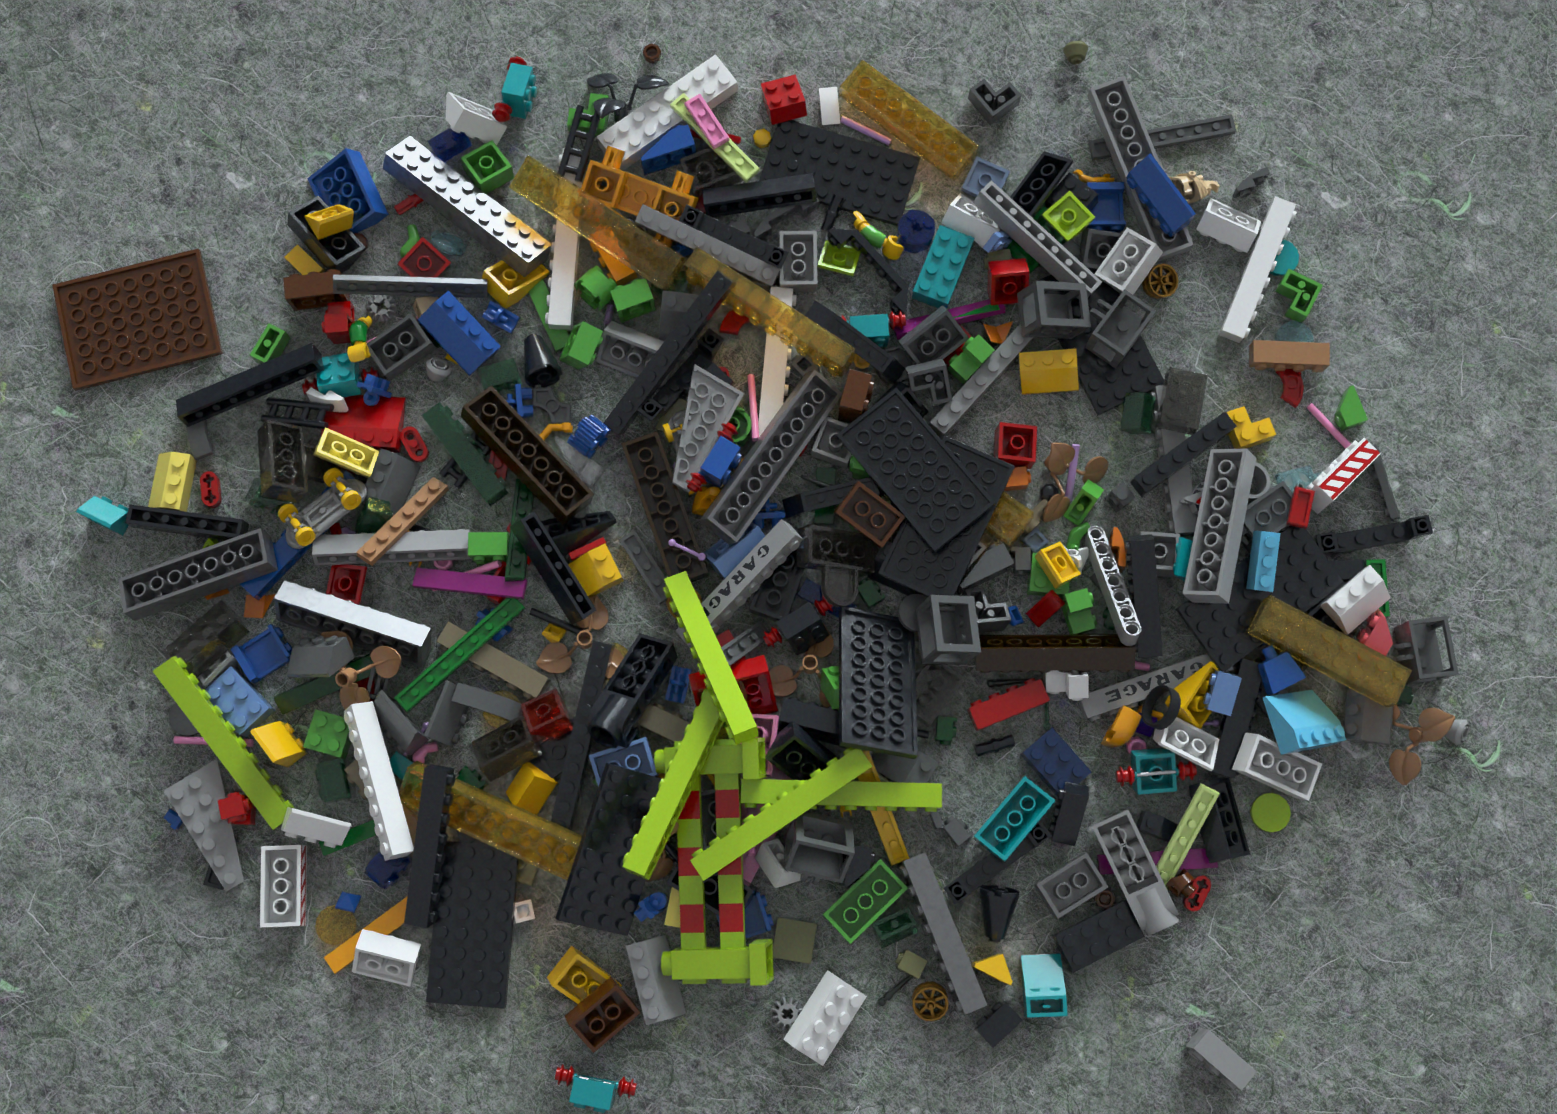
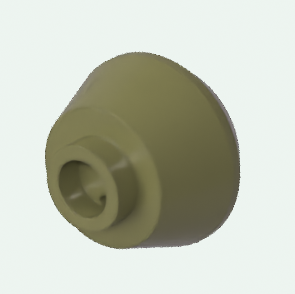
M1082 41L1069 42L1063 48L1067 60L1075 65L1082 63L1088 51V46Z

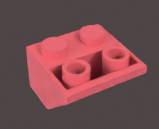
M1377 609L1367 618L1368 624L1365 629L1362 628L1358 633L1357 639L1359 640L1357 642L1362 650L1384 660L1393 645L1386 618L1381 610Z

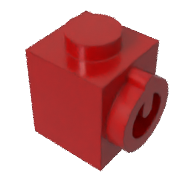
M234 792L227 794L228 798L217 800L221 820L227 821L228 824L244 821L250 815L251 802L246 795Z

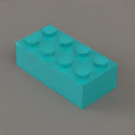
M940 225L914 287L912 299L936 308H940L943 305L947 309L975 238Z

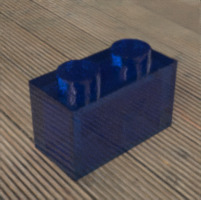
M451 128L428 140L434 155L444 162L472 146L469 137L464 132L457 133Z

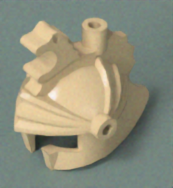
M1194 171L1173 177L1168 176L1188 204L1197 202L1208 194L1210 195L1211 190L1217 193L1220 186L1217 184V181H1206L1202 175L1196 176Z

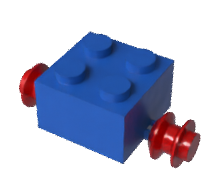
M728 422L727 424H721L723 430L717 431L719 439L700 467V471L698 473H690L691 481H685L688 484L687 488L692 492H702L701 485H706L707 482L721 488L730 479L731 470H736L739 466L742 456L740 454L741 447L733 443L732 436L738 435L737 428L733 424Z

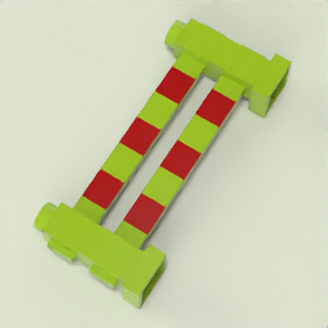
M765 737L753 738L738 745L735 744L733 739H715L677 820L679 824L677 841L681 947H677L672 951H663L661 970L663 976H672V980L682 979V984H706L708 979H722V984L747 983V979H750V986L768 985L774 980L772 939H756L749 946H746L743 855L718 871L720 947H706L704 881L690 861L693 858L692 854L700 848L703 849L701 775L714 774L716 833L717 837L719 836L722 839L727 835L726 831L734 825L737 828L741 826L740 773H743V779L766 778ZM674 741V747H664V749L656 750L654 763L657 774L665 773L666 776L668 772L667 766L674 759L676 747L682 741Z

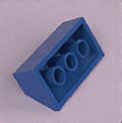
M1151 153L1128 173L1126 178L1129 187L1136 190L1139 200L1147 205L1150 209V215L1159 221L1160 227L1165 234L1168 233L1172 237L1189 225L1196 213Z
M449 290L437 299L417 320L469 376L493 357L501 347Z

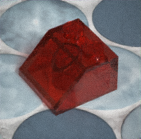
M556 688L520 704L531 735L558 737L571 731L573 728L565 702Z

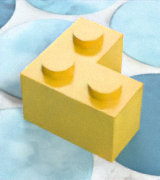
M1245 406L1226 412L1237 426L1229 434L1234 449L1250 448L1270 441L1276 435L1269 417L1251 423Z

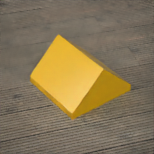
M337 204L305 215V218L319 240L352 228L354 211L351 208Z
M1061 541L1041 549L1035 556L1055 590L1081 574Z
M526 760L505 793L514 808L537 815L558 782Z
M996 954L972 962L971 966L1006 985H1012L1013 981L1003 954Z

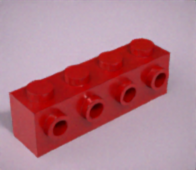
M1035 678L1025 681V685L1018 688L1015 685L1007 688V693L1000 695L997 692L988 696L989 700L982 702L980 699L970 703L971 707L967 711L975 730L979 731L1048 703L1050 699L1042 680L1036 681Z

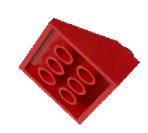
M364 395L344 397L349 409L347 412H326L324 422H328V429L379 450V452L382 448L393 453H401L402 441L400 433L403 430L406 398L379 396V401L375 406H368L364 402Z
M761 655L733 663L730 668L751 714L765 715L777 712V703L765 656ZM699 672L688 674L696 707L700 705L702 693L706 688L704 683L706 677L704 674L700 675Z

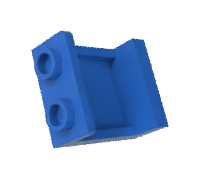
M1087 182L1086 185L1098 194V203L1090 211L1095 216V219L1086 228L1111 232L1123 231L1126 226L1123 210L1124 182Z
M270 624L268 625L269 629L241 646L235 645L230 649L249 681L254 684L290 661L292 646L283 640L284 633L279 626L275 627Z
M760 892L754 894L745 909L746 939L771 931L770 926L774 925L771 914L767 915L764 908L768 906L765 895H760ZM716 914L717 919H718V922H719V925H720L719 916Z

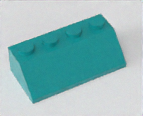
M1024 776L974 837L990 853L1006 862L1056 800Z

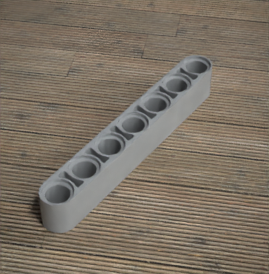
M1092 526L1088 529L1084 545L1089 549V559L1122 644L1133 646L1137 643L1141 632L1139 620L1106 534L1101 527Z

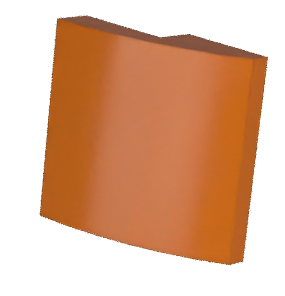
M1113 527L1110 533L1109 545L1112 553L1116 554L1115 560L1120 573H1122L1126 567L1125 545L1118 527Z

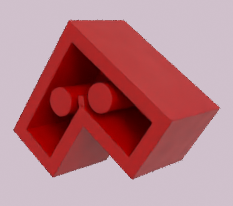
M351 301L328 303V309L325 310L322 331L333 344L351 343L349 327L355 321V310Z

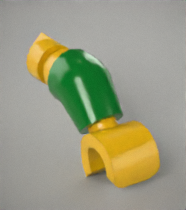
M369 315L366 318H359L349 327V337L352 346L348 347L347 352L351 362H358L371 357L367 345V333L372 325V318Z

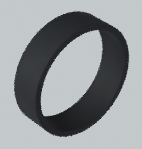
M1159 685L1152 689L1142 706V719L1144 723L1157 730L1170 726L1180 710L1181 699L1179 693L1166 685ZM1169 691L1170 704L1162 719L1153 723V707L1158 698Z

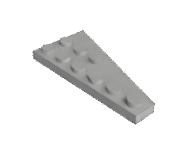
M696 364L693 366L672 484L686 492H690V490L687 488L688 484L685 481H691L690 473H698L700 471V467L719 439L717 431L723 430L721 424L729 422L744 395L740 390Z
M215 759L163 791L227 892L243 882L244 878L232 824L221 820L217 800L226 797L218 761Z

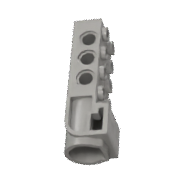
M1129 809L1093 825L1092 828L1141 930H1145L1147 936L1178 923L1177 915L1179 913Z

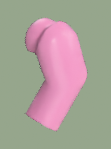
M437 742L424 744L413 754L412 759L417 766L425 763L424 758L427 753L439 751Z

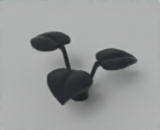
M601 73L587 79V84L590 87L603 88L608 86L610 88L612 99L601 98L594 101V110L601 119L614 112L615 122L629 115L628 111L632 110V103L637 88L649 90L670 86L668 81L659 76H642L637 79L629 104L627 105L625 101L618 100L615 97L612 84L618 82V78L615 75Z

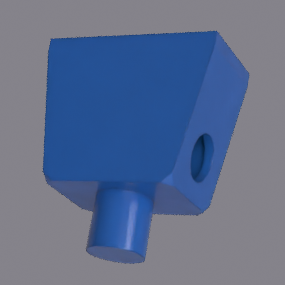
M1273 645L1262 649L1266 660L1258 664V669L1267 695L1275 694L1306 678L1287 651L1277 654Z

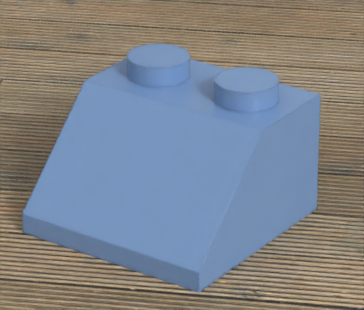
M1215 670V673H1212L1209 679V685H1211L1209 693L1206 692L1203 699L1204 708L1231 716L1242 678L1231 673Z

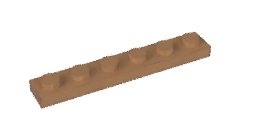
M432 477L356 552L357 557L373 566L449 490L448 485Z

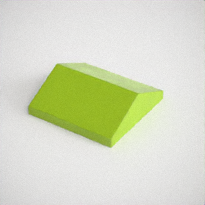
M1068 191L1042 214L1047 222L1067 242L1079 235L1095 219V216L1071 191Z
M826 240L817 267L854 276L861 252L856 251L853 246L845 245L839 250Z

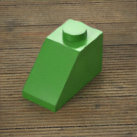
M1354 385L1344 391L1334 414L1337 427H1340L1341 432L1362 425L1368 420Z
M1088 479L1063 516L1079 526L1104 489Z

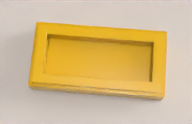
M298 244L284 257L302 275H308L309 272H324V269Z

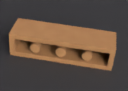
M1253 340L1249 345V367H1255L1256 370L1274 368L1275 371L1293 369L1295 372L1312 370V372L1318 373L1323 372L1330 365V343Z

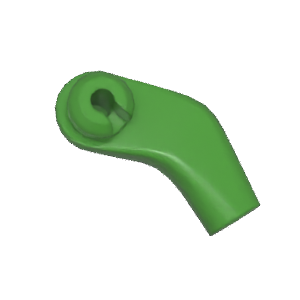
M415 224L407 227L408 241L400 249V256L402 258L420 240Z
M1088 522L1070 531L1066 545L1067 549H1075L1077 551L1080 549V541L1090 528Z

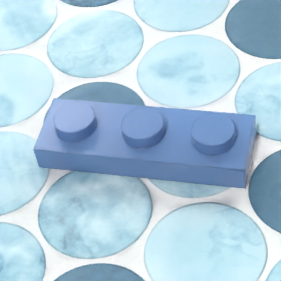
M1005 231L993 233L983 249L988 253L1002 250L1003 248L1006 249L1012 242L1011 237Z

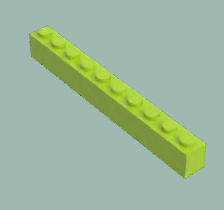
M684 571L665 578V587H663L665 597L671 599V602H669L671 610L678 615L676 620L679 628H684L683 636L686 643H690L692 646L690 652L693 659L697 658L699 662L697 663L700 675L704 674L706 677L704 683L707 690H711L713 693L711 695L714 706H719L720 711H718L721 722H726L727 724L725 730L728 738H733L735 744L738 745L758 737V729L687 572Z
M176 656L171 657L154 669L153 673L272 830H274L283 823L287 807L294 808L293 804L289 800L285 801L281 795L283 792L277 784H272L269 780L271 776L265 768L261 769L257 764L259 760L255 754L247 751L245 748L247 746L246 742L241 737L235 735L233 732L235 728L229 721L225 722L222 718L223 712L217 705L213 706L210 702L211 696L205 689H200L197 685L199 683L198 679L193 673H188L185 669L187 665L183 659Z
M707 688L702 693L700 705L694 709L691 724H688L685 728V736L682 742H679L676 747L674 759L667 766L668 772L665 778L661 779L659 783V791L650 802V810L642 818L640 831L633 837L632 847L623 858L622 867L627 872L648 881L723 725L718 711H720L719 706H714L711 699L713 693L711 690H707Z
M848 748L843 752L845 756L839 760L835 757L826 763L828 766L826 769L821 771L819 768L810 774L811 779L804 782L801 780L793 786L795 790L789 794L785 791L776 797L778 801L771 805L768 802L759 809L761 812L754 817L751 814L742 820L744 824L737 828L734 825L726 831L727 835L724 838L720 839L718 836L709 842V848L704 851L700 848L692 854L693 858L690 861L702 880L705 881L870 769L872 765L861 749Z
M741 779V804H745V808H757V804H767L768 802L772 805L778 801L776 797L786 791L789 794L795 790L793 786L801 780ZM851 781L811 809H817V806H825V810H837V806H845V810H857V806L865 807L867 811H877V807H885V811H897V807H905V811L917 812V808H925V812H937V808H942V783Z

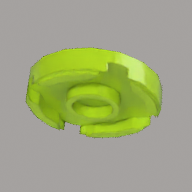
M1266 793L1258 796L1253 801L1250 815L1256 827L1270 833L1280 831L1286 827L1290 821L1291 811L1289 804L1283 797L1274 793Z

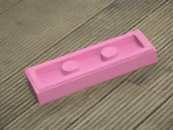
M701 94L684 103L713 149L730 141L729 136Z

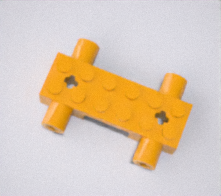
M607 146L602 163L590 160L579 196L590 200L585 218L599 223L603 221L607 206L637 216L642 204L679 221L686 204L696 208L699 199L689 195L694 176L677 170L672 187L670 188L620 170L625 151L611 146ZM602 181L607 183V187L601 185ZM676 205L677 211L672 214L670 208ZM656 233L654 243L671 248L673 240Z

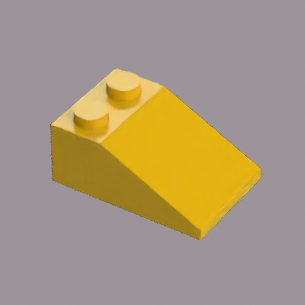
M501 260L485 269L482 279H487V292L503 308L507 309L527 295L528 291L539 281L547 277L550 271L541 264L526 277H523Z
M606 544L588 551L568 564L589 598L624 581Z
M1211 661L1174 688L1179 693L1181 699L1177 717L1199 729L1202 728L1212 712L1204 708L1205 704H1203L1205 693H1209L1211 687L1209 685L1210 676L1212 673H1215V670H1218L1214 662ZM1170 695L1165 702L1167 707L1170 704Z
M277 721L250 731L275 764L289 768L307 754L303 747L304 742L294 736L293 732L295 730L288 722L285 724L282 721Z
M571 945L547 976V979L551 986L579 1004L610 978L611 975Z

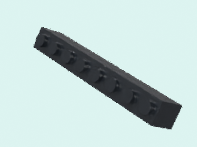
M310 343L176 400L177 417L189 427L324 371L322 354L313 343Z
M434 764L424 767L404 924L427 929L437 920L436 904L440 899L438 889L443 877L441 866L445 861V853L443 851L448 839L446 828L450 822V814L448 813L449 806H451L453 801L451 790L456 779L454 768Z

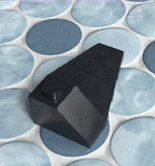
M610 511L588 513L583 518L573 517L564 525L557 521V518L541 521L562 556H566L617 523L616 518Z

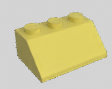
M325 427L313 455L369 478L379 450Z
M178 452L159 454L148 507L187 512L197 460L191 454Z

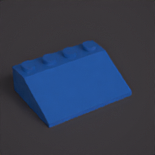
M345 148L307 178L315 197L319 196L328 207L340 204L353 209V225L349 229L353 234L376 225L389 215L359 151Z

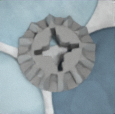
M373 295L368 300L366 309L368 315L374 321L386 322L394 317L397 311V304L390 295ZM382 303H384V306L388 310L381 309L379 311V308L376 306V304L382 305Z

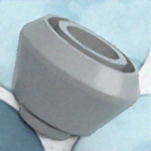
M434 357L426 362V374L431 381H442L451 373L449 364L441 358Z
M1465 719L1454 720L1446 737L1455 745L1463 744L1469 733V723Z

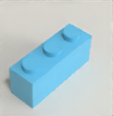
M1253 531L1246 589L1273 592L1281 533Z

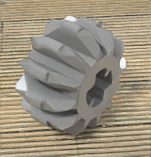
M783 996L782 1005L776 1000L775 1004L779 1009L771 1008L772 1012L777 1013V1015L771 1016V1019H779L775 1023L776 1027L781 1022L783 1023L782 1031H785L786 1024H789V1029L792 1027V1023L799 1016L798 1012H801L803 1007L796 1009L800 1001L797 1000L793 1005L792 996L789 998V1003H786V998ZM783 1009H792V1018H783Z

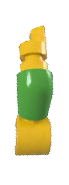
M859 211L853 212L856 218L853 224L855 229L873 247L880 249L882 246V253L887 258L898 260L904 250L901 244L896 243L898 237L891 235L886 238V235L878 231L873 225H870Z

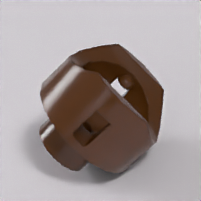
M1184 868L1177 877H1172L1165 885L1176 898L1181 894L1189 898L1196 890L1192 885L1195 878Z

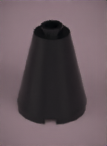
M530 334L524 340L525 382L532 388H535V385H541V387L553 385L559 381L560 374L562 375L558 362L543 338L537 334Z
M982 885L980 887V899L985 936L989 938V941L1001 942V939H1005L1019 899V890L1005 887V889L998 888V885Z

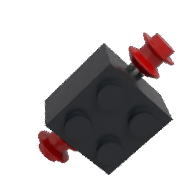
M822 595L823 600L820 602L815 599L814 608L808 602L777 621L776 623L780 629L777 630L771 627L770 633L764 631L765 636H763V639L768 647L772 645L775 648L774 643L777 641L782 644V635L785 636L795 654L799 655L808 651L816 643L824 641L829 636V633L818 614L826 616L825 612L827 610L833 612L832 607H834V604L829 596L825 598Z

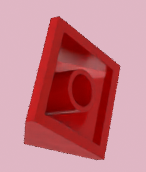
M348 564L332 565L326 594L334 595L343 600H350L360 605L367 567Z

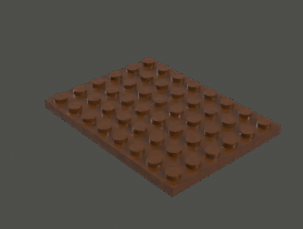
M199 248L52 285L72 387L75 391L223 354Z

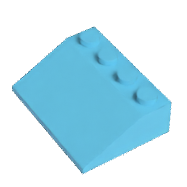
M1313 690L1262 697L1281 755L1328 747L1346 741L1345 731L1341 722Z

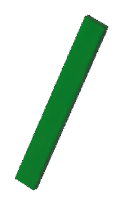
M506 598L396 695L394 699L407 713L410 712L518 616L525 607L518 599Z

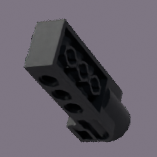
M639 633L590 710L587 729L590 736L596 742L613 748H617V746L629 747L640 729V717L678 658L672 642Z

